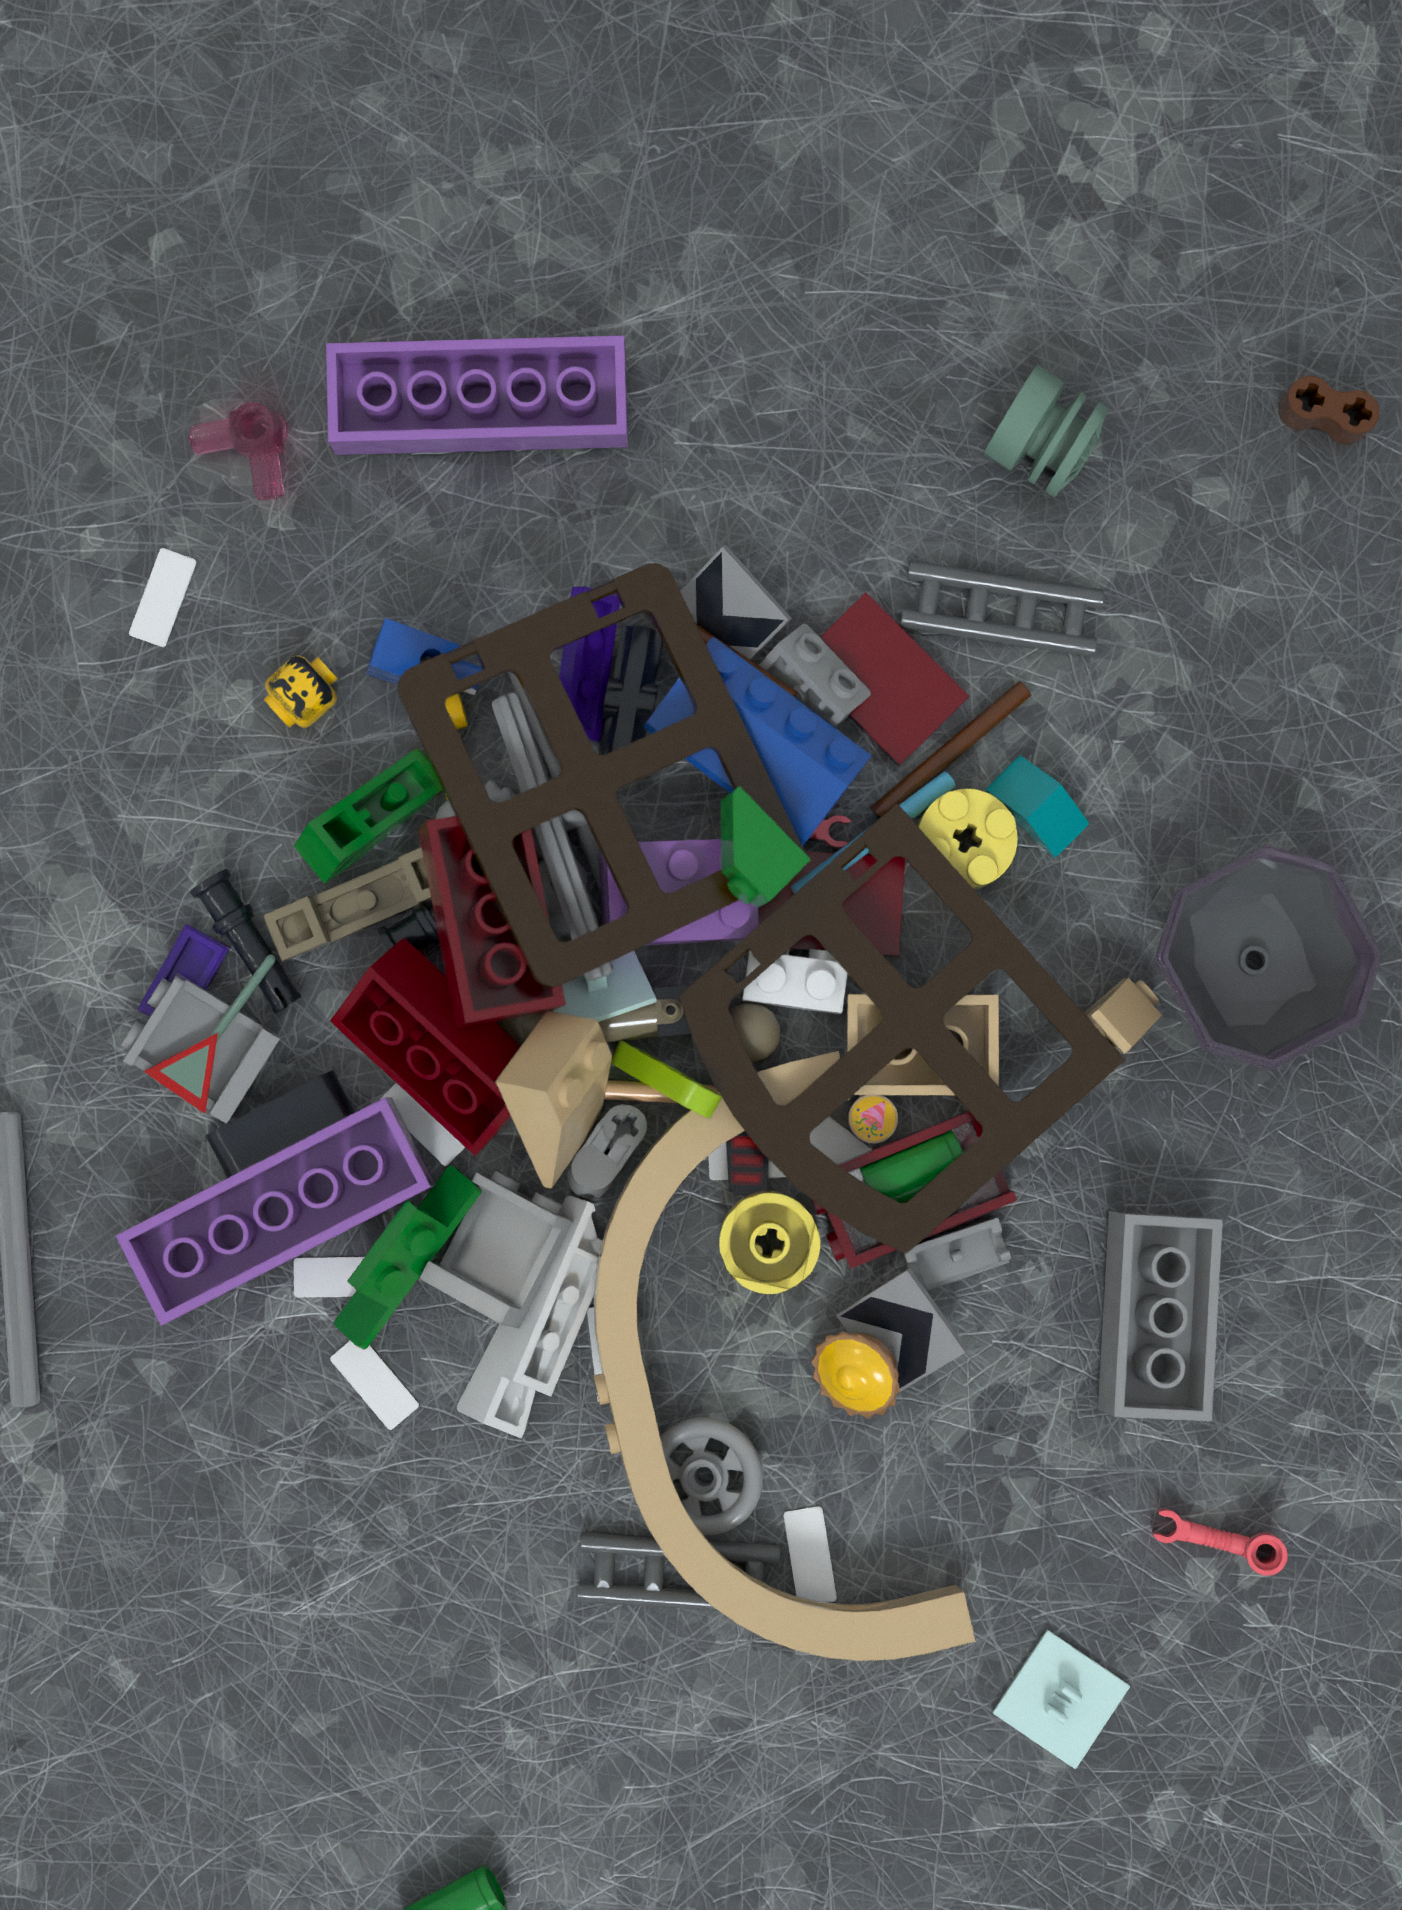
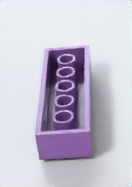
M624 336L326 343L328 442L336 455L628 447L626 347Z
M385 1097L116 1235V1238L162 1326L436 1186V1183L392 1097Z

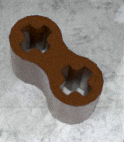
M1308 375L1299 378L1289 387L1279 402L1278 411L1285 425L1294 430L1320 429L1339 444L1350 445L1361 440L1376 425L1380 409L1375 398L1365 391L1339 392L1331 388L1323 379ZM1301 395L1309 397L1308 406L1312 407L1309 412L1302 409L1303 401L1298 399ZM1348 409L1355 411L1354 420L1359 422L1356 426L1349 424L1350 416L1346 414Z

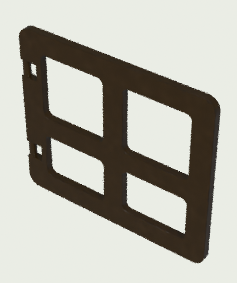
M649 563L596 588L584 591L479 637L459 648L407 669L398 681L397 693L533 978L544 987L554 988L565 984L739 901L729 890L727 883L730 880L721 870L672 893L663 892L617 799V791L620 788L700 751L711 749L717 754L733 789L740 786L804 852L801 842L675 579L668 568L661 564ZM616 593L622 608L599 618L592 603ZM646 613L652 618L691 699L694 713L688 718L606 755L597 754L551 662V653L634 615ZM476 654L483 670L458 680L451 665ZM510 672L517 676L561 771L558 777L497 803L489 798L445 703L446 699L503 673ZM576 810L583 814L626 903L627 910L623 916L571 941L562 942L556 938L517 857L512 841L517 835L567 812Z

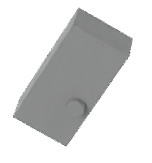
M1109 1211L1098 1410L1113 1417L1212 1421L1222 1219L1204 1216Z

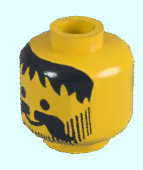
M295 655L267 679L265 687L269 695L264 698V701L289 728L294 724L307 728L337 702V694L331 685L338 678L319 657L310 663L305 657Z

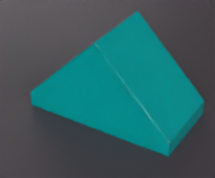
M1021 755L985 789L987 793L996 797L1007 807L1014 816L1015 821L1054 859L1090 824L1063 786Z

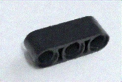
M334 1070L213 1130L206 1135V1138L226 1177L229 1178L354 1114L355 1111Z

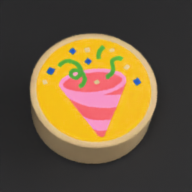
M863 1095L851 1105L848 1113V1124L852 1133L858 1139L867 1143H880L887 1140L896 1130L898 1113L894 1104L885 1096Z

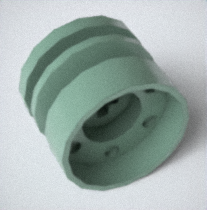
M1037 364L1007 411L983 455L1010 472L1028 455L1035 461L1027 482L1034 485L1044 468L1048 467L1056 473L1044 492L1055 498L1062 488L1077 477L1102 436L1101 432L1105 416L1110 407L1099 401L1089 419L1082 418L1077 414L1087 399L1088 394L1081 391L1067 407L1062 406L1058 401L1063 391L1065 380Z

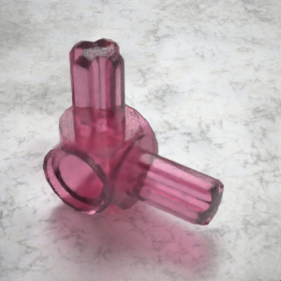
M247 402L240 405L236 410L230 411L229 419L190 427L188 440L195 454L199 455L235 448L239 454L250 459L255 497L260 501H272L283 497L284 487L278 453L285 450L288 426L286 420L279 413L258 402ZM266 417V432L260 438L254 439L252 435L254 423L259 418Z

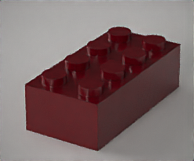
M452 816L425 821L419 828L418 833L456 1027L461 1028L547 1012L566 1005L562 985L554 988L544 987L533 978L457 817ZM530 829L515 836L512 845L549 921L532 831Z
M403 937L367 969L330 1022L466 1149L476 1156L512 1120L496 1080L521 1046L495 1021L457 1028L447 977Z

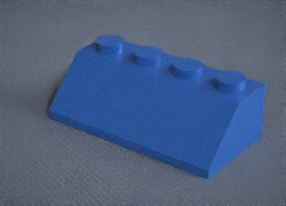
M713 636L706 646L803 847L851 786L872 755ZM680 677L643 727L651 734L693 715L694 706ZM705 749L685 758V760L729 793L734 790L717 754L713 750Z

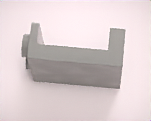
M179 973L176 974L172 982L162 978L147 1004L155 1008L145 1025L136 1020L120 1045L129 1050L123 1062L146 1070L206 1039L231 1005ZM241 1011L238 1012L216 1043L206 1107L210 1110L209 1114L226 1124L280 1040L278 1033Z
M497 1170L494 1171L492 1177L476 1172L472 1182L481 1188L480 1196L464 1216L441 1263L428 1261L420 1279L501 1325L519 1328L573 1221L559 1214L563 1205L538 1192L531 1199L518 1192L522 1183Z

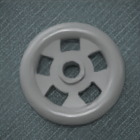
M696 1417L680 1421L660 1435L671 1480L680 1479L683 1490L689 1495L681 1503L693 1523L704 1536L728 1532L742 1524L752 1514L762 1493L763 1469L754 1445L743 1432L719 1419ZM710 1438L719 1440L729 1447L724 1459L714 1452L706 1451L705 1448ZM684 1442L693 1451V1454L683 1462L682 1466H679L670 1455ZM698 1468H709L714 1475L713 1481L710 1483L702 1482L697 1475ZM729 1470L743 1471L744 1480L741 1492L727 1489L730 1479ZM716 1498L720 1499L721 1513L707 1516L702 1515L699 1501L706 1502Z

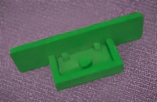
M450 1165L436 1182V1186L430 1190L419 1207L406 1200L347 1280L357 1291L337 1316L334 1325L355 1346L362 1350L368 1348L419 1279L428 1261L433 1260L480 1196L481 1188L454 1166Z

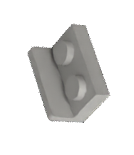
M802 624L780 641L759 664L760 667L798 691L795 698L834 728H837L852 711L871 695L870 690L807 624Z

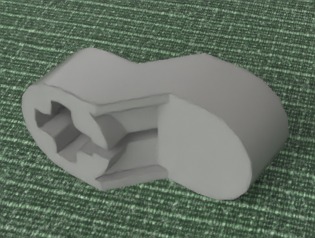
M624 1104L615 1106L597 1124L586 1143L575 1155L568 1171V1183L576 1195L586 1199L601 1197L613 1185L629 1160L639 1149L647 1132V1121L644 1114L638 1108ZM609 1148L610 1152L608 1155H605V1151Z

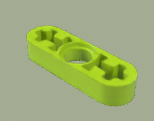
M620 1040L612 1055L611 1064L686 1108L706 1118H712L722 1098L720 1094L625 1041Z

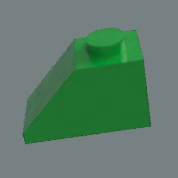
M739 786L721 800V872L730 880L727 886L737 899L746 905L752 903L758 908L770 902L811 859Z

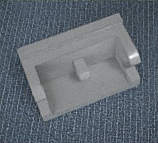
M993 1215L929 1236L918 1243L907 1254L901 1252L906 1268H911L926 1291L1010 1263L1009 1260L1011 1259L1009 1250L1006 1248L1001 1235L1002 1228L999 1219Z

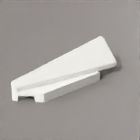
M572 1196L565 1198L559 1214L572 1220L573 1223L519 1328L499 1324L457 1404L458 1412L521 1439L525 1432L535 1391L552 1396L594 1296L597 1262L602 1246V1240L597 1237L591 1217L595 1207L594 1204Z

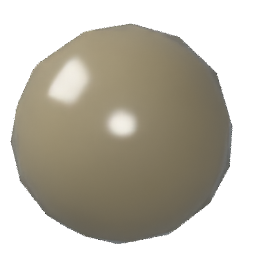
M754 1002L735 1004L729 1012L752 1064L766 1060L775 1051L780 1042L781 1030L775 1014L763 1004Z

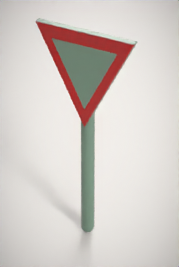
M273 955L266 956L209 1037L143 1072L205 1114L216 1043L276 960Z

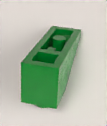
M416 748L310 821L293 847L324 884L361 859L444 791L431 763Z

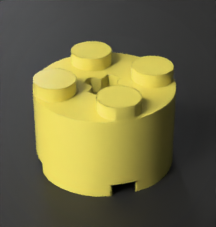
M959 789L947 792L929 806L917 824L921 831L974 890L983 888L999 878L1008 869L1016 853L1018 837L1014 816L1000 800L981 790ZM966 829L972 832L971 839L977 843V847H970L963 853L958 850L960 842L953 838V834L960 835Z
M760 1191L743 1197L726 1214L719 1235L720 1253L726 1269L740 1285L758 1293L777 1294L797 1286L812 1272L819 1257L820 1235L812 1215L798 1200L781 1192ZM768 1228L776 1229V1237L783 1241L782 1247L773 1248L770 1255L762 1254V1246L755 1242L756 1236H764Z

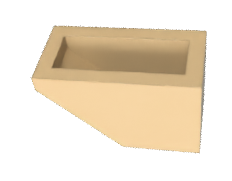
M1130 978L1119 981L1084 1012L1087 1018L1119 1054H1125L1162 1016L1155 1008L1159 999L1142 980L1139 979L1134 984Z

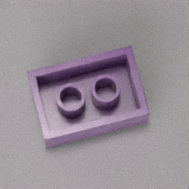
M721 839L638 842L660 889L665 893L677 891L721 870ZM598 848L602 926L623 916L626 913L627 906ZM739 900L647 945L740 942L759 926L758 908L752 903L746 905Z

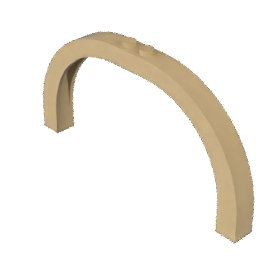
M839 1051L789 1062L759 1071L757 1074L775 1103L785 1106L840 1059ZM721 1098L711 1119L688 1110L649 1148L631 1173L617 1199L604 1233L597 1262L594 1289L595 1335L602 1374L593 1376L600 1405L607 1403L610 1405L614 1423L604 1425L611 1455L621 1453L631 1492L648 1529L664 1555L679 1574L710 1605L740 1626L767 1640L796 1651L835 1659L857 1661L893 1660L975 1642L965 1594L956 1584L899 1599L866 1604L827 1603L797 1597L759 1581L730 1562L705 1538L683 1507L672 1483L664 1457L641 1356L637 1331L639 1275L645 1250L654 1226L679 1185L703 1159L720 1145L745 1131L735 1119L723 1098Z

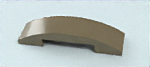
M422 848L398 857L399 860L313 897L307 896L263 915L281 961H286L353 935L409 911L418 904L422 905L432 900Z

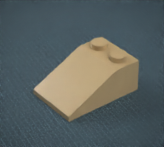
M866 994L847 995V1052L879 1025L882 1020L881 1011ZM965 995L945 1013L943 1023L999 1086V995ZM907 1048L853 1095L954 1094L914 1049Z
M547 1011L496 1080V1084L543 1187L552 1189L601 1118L612 1054L597 1020Z

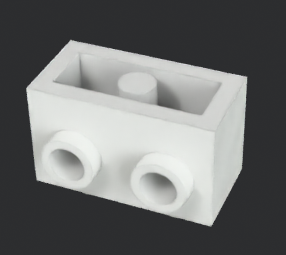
M810 949L809 957L805 958L790 956L788 950L744 989L742 1001L840 1015L843 1010L847 973L828 951ZM751 951L748 954L745 977L760 965L753 957Z

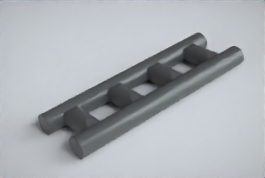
M910 560L907 580L920 581L922 583L918 610H902L901 628L1094 657L1097 638L1083 636L1082 631L1086 607L1101 609L1104 589ZM941 585L970 589L966 618L937 614ZM989 592L1018 596L1014 625L985 621ZM1038 599L1067 604L1063 632L1034 628Z
M582 1532L581 1552L596 1553L594 1583L579 1582L578 1602L719 1611L694 1589L663 1587L666 1556L654 1537ZM708 1540L730 1562H744V1572L763 1582L764 1564L779 1565L780 1545ZM615 1554L645 1556L643 1586L614 1584Z

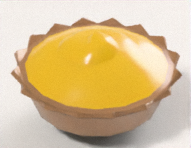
M855 1331L850 1333L840 1332L838 1335H827L823 1343L816 1345L817 1354L811 1359L815 1368L813 1378L820 1384L821 1394L829 1397L834 1407L844 1408L850 1416L860 1414L869 1419L874 1414L884 1415L888 1407L895 1406L896 1395L900 1392L898 1366L891 1350L881 1340L868 1333Z

